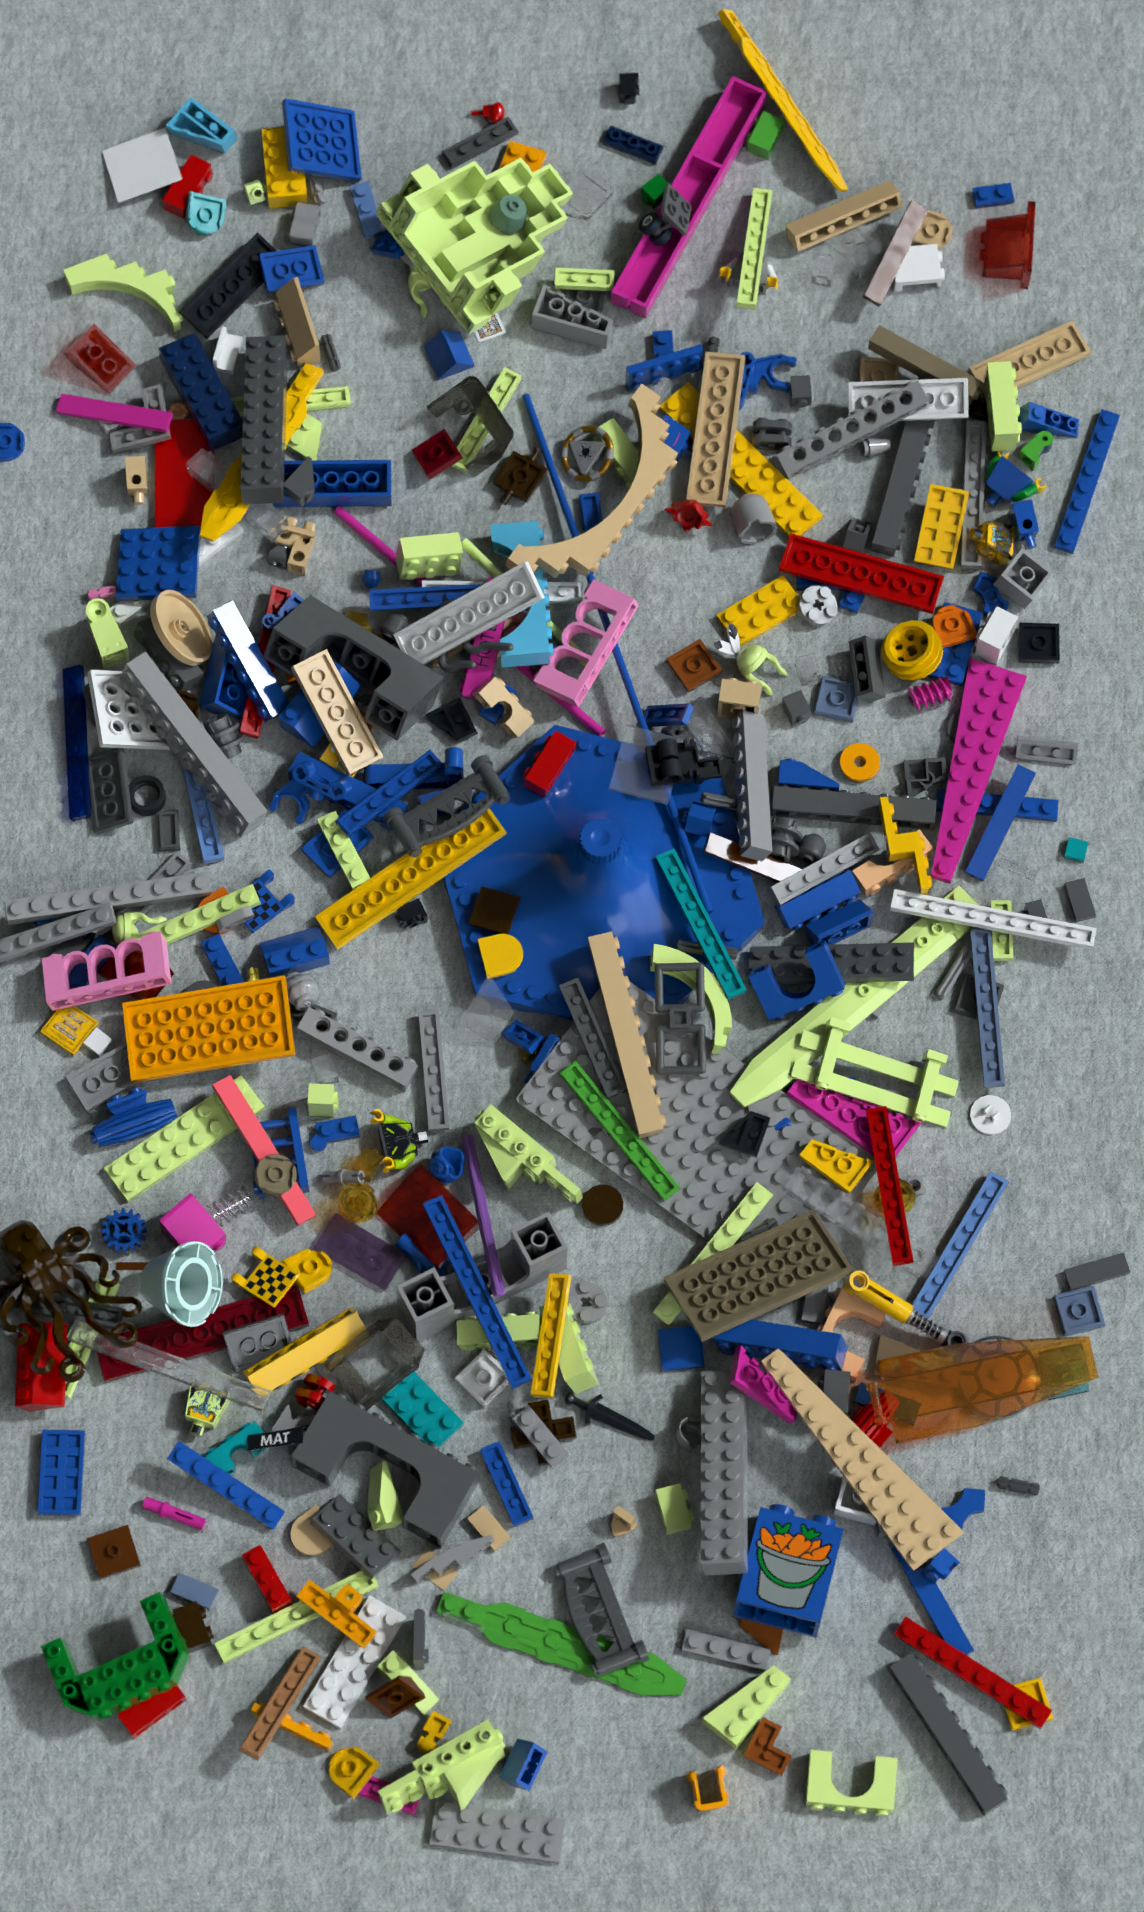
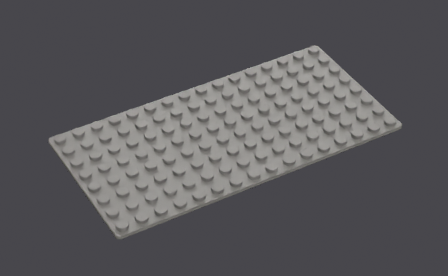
M630 981V988H627L629 996L633 995L635 1007L632 1008L634 1016L638 1015L641 1027H638L639 1035L644 1036L646 1047H643L644 1055H649L651 1066L648 1067L649 1074L654 1075L656 1086L653 1087L654 1093L659 1094L661 1106L658 1107L659 1112L664 1114L667 1125L663 1126V1133L640 1139L678 1184L680 1190L663 1202L559 1075L562 1070L576 1060L606 1097L574 1022L516 1098L518 1104L707 1241L712 1239L756 1182L771 1192L773 1197L734 1245L740 1243L744 1236L750 1235L751 1231L763 1223L766 1224V1221L771 1218H775L780 1225L813 1209L831 1234L877 1172L874 1156L789 1098L782 1090L743 1108L729 1093L748 1066L723 1048L720 1054H712V1040L706 1037V1072L704 1074H657L656 1027L658 1025H670V1013L656 1012L655 999ZM599 988L589 1001V1004L624 1082ZM664 1033L665 1066H698L697 1033ZM627 1092L608 1099L638 1136ZM750 1111L770 1117V1122L757 1158L719 1145L720 1139L724 1138ZM789 1118L791 1126H786L783 1130H775L774 1126L779 1121ZM592 1127L602 1128V1131L594 1137L588 1132ZM811 1139L836 1147V1149L843 1152H851L858 1157L874 1160V1163L850 1194H847L799 1158L800 1153Z

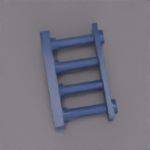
M296 1107L288 1108V1115L285 1118L263 1121L260 1124L264 1130L284 1126L291 1128L292 1135H288V1138L271 1140L275 1148L294 1147L295 1154L291 1155L288 1159L292 1165L294 1164L297 1167L296 1182L302 1192L305 1193L309 1192V1184ZM253 1155L254 1167L256 1169L258 1161ZM253 1181L254 1193H259L260 1200H263V1191Z

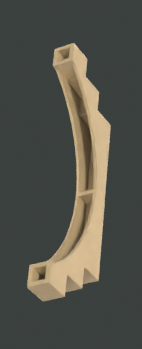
M641 384L629 401L628 406L633 411L637 425L639 456L633 483L616 509L598 525L572 539L543 546H522L518 544L507 559L505 565L511 570L523 562H528L533 573L540 567L555 579L560 573L563 575L569 566L586 578L590 572L593 574L600 566V559L602 557L605 559L612 550L609 548L612 543H618L623 535L621 534L622 530L630 527L634 521L632 519L634 514H640L645 506L643 504L644 501L652 498L656 492L654 490L656 485L661 486L667 477L665 473L668 470L672 471L678 463L676 461L678 452L664 443L669 435L667 431L670 425L655 415L661 407L659 405L661 396Z

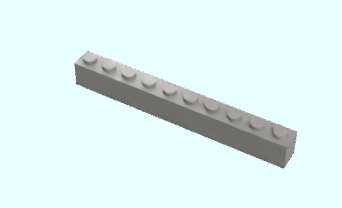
M209 872L5 900L4 911L7 925L69 917L108 903L112 904L113 910L204 898L211 895L212 888Z

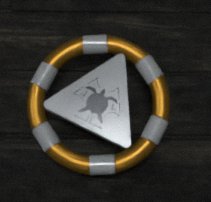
M593 425L579 427L567 436L562 445L560 456L562 467L567 475L576 481H594L602 477L611 466L614 446L610 436L602 428ZM591 432L601 437L604 442L574 441V439ZM570 446L582 474H579L570 467L568 462ZM606 446V456L603 465L598 470L587 475L593 464L599 461L600 454Z

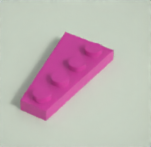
M742 1346L735 1348L729 1383L787 1423L795 1422L797 1411L781 1389L774 1384L771 1375L768 1372L764 1374L758 1367L759 1363L754 1358L750 1359L745 1354L746 1350Z

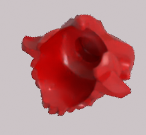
M695 499L675 501L672 503L673 508H665V511L672 515L673 521L680 523L685 532L690 531L694 527L700 529L702 526H712L706 520L709 517L708 513Z

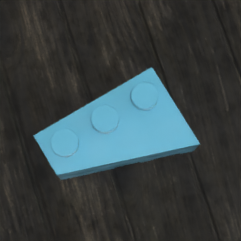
M192 97L187 100L166 124L169 134L222 153H226L238 140L232 128Z

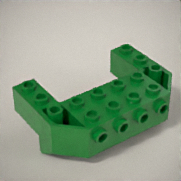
M158 1592L139 1601L155 1641L83 1674H79L68 1644L64 1639L59 1637L41 1646L65 1707L99 1721L178 1685L188 1661L189 1652L185 1639L179 1633L164 1595Z

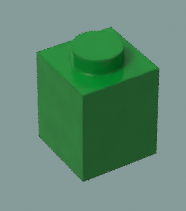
M659 174L655 175L641 187V200L645 205H650L653 209L662 203L665 185L668 184Z

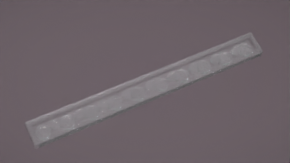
M76 1319L67 1336V1341L263 1413L272 1395L270 1390L136 1342L135 1345L129 1348L116 1347L87 1323Z

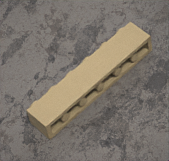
M889 180L785 225L788 241L799 252L902 208L900 191Z

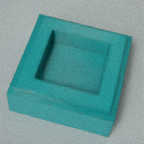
M1069 837L1064 858L1084 863L1089 842Z

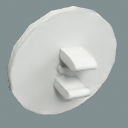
M986 1095L974 1102L970 1111V1119L977 1131L986 1135H996L1007 1129L1011 1121V1111L1009 1105L1002 1098Z

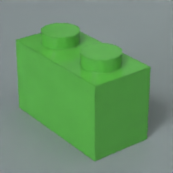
M763 111L761 117H757L754 122L753 128L755 129L753 133L749 132L745 143L748 144L747 152L768 160L784 129L785 119Z

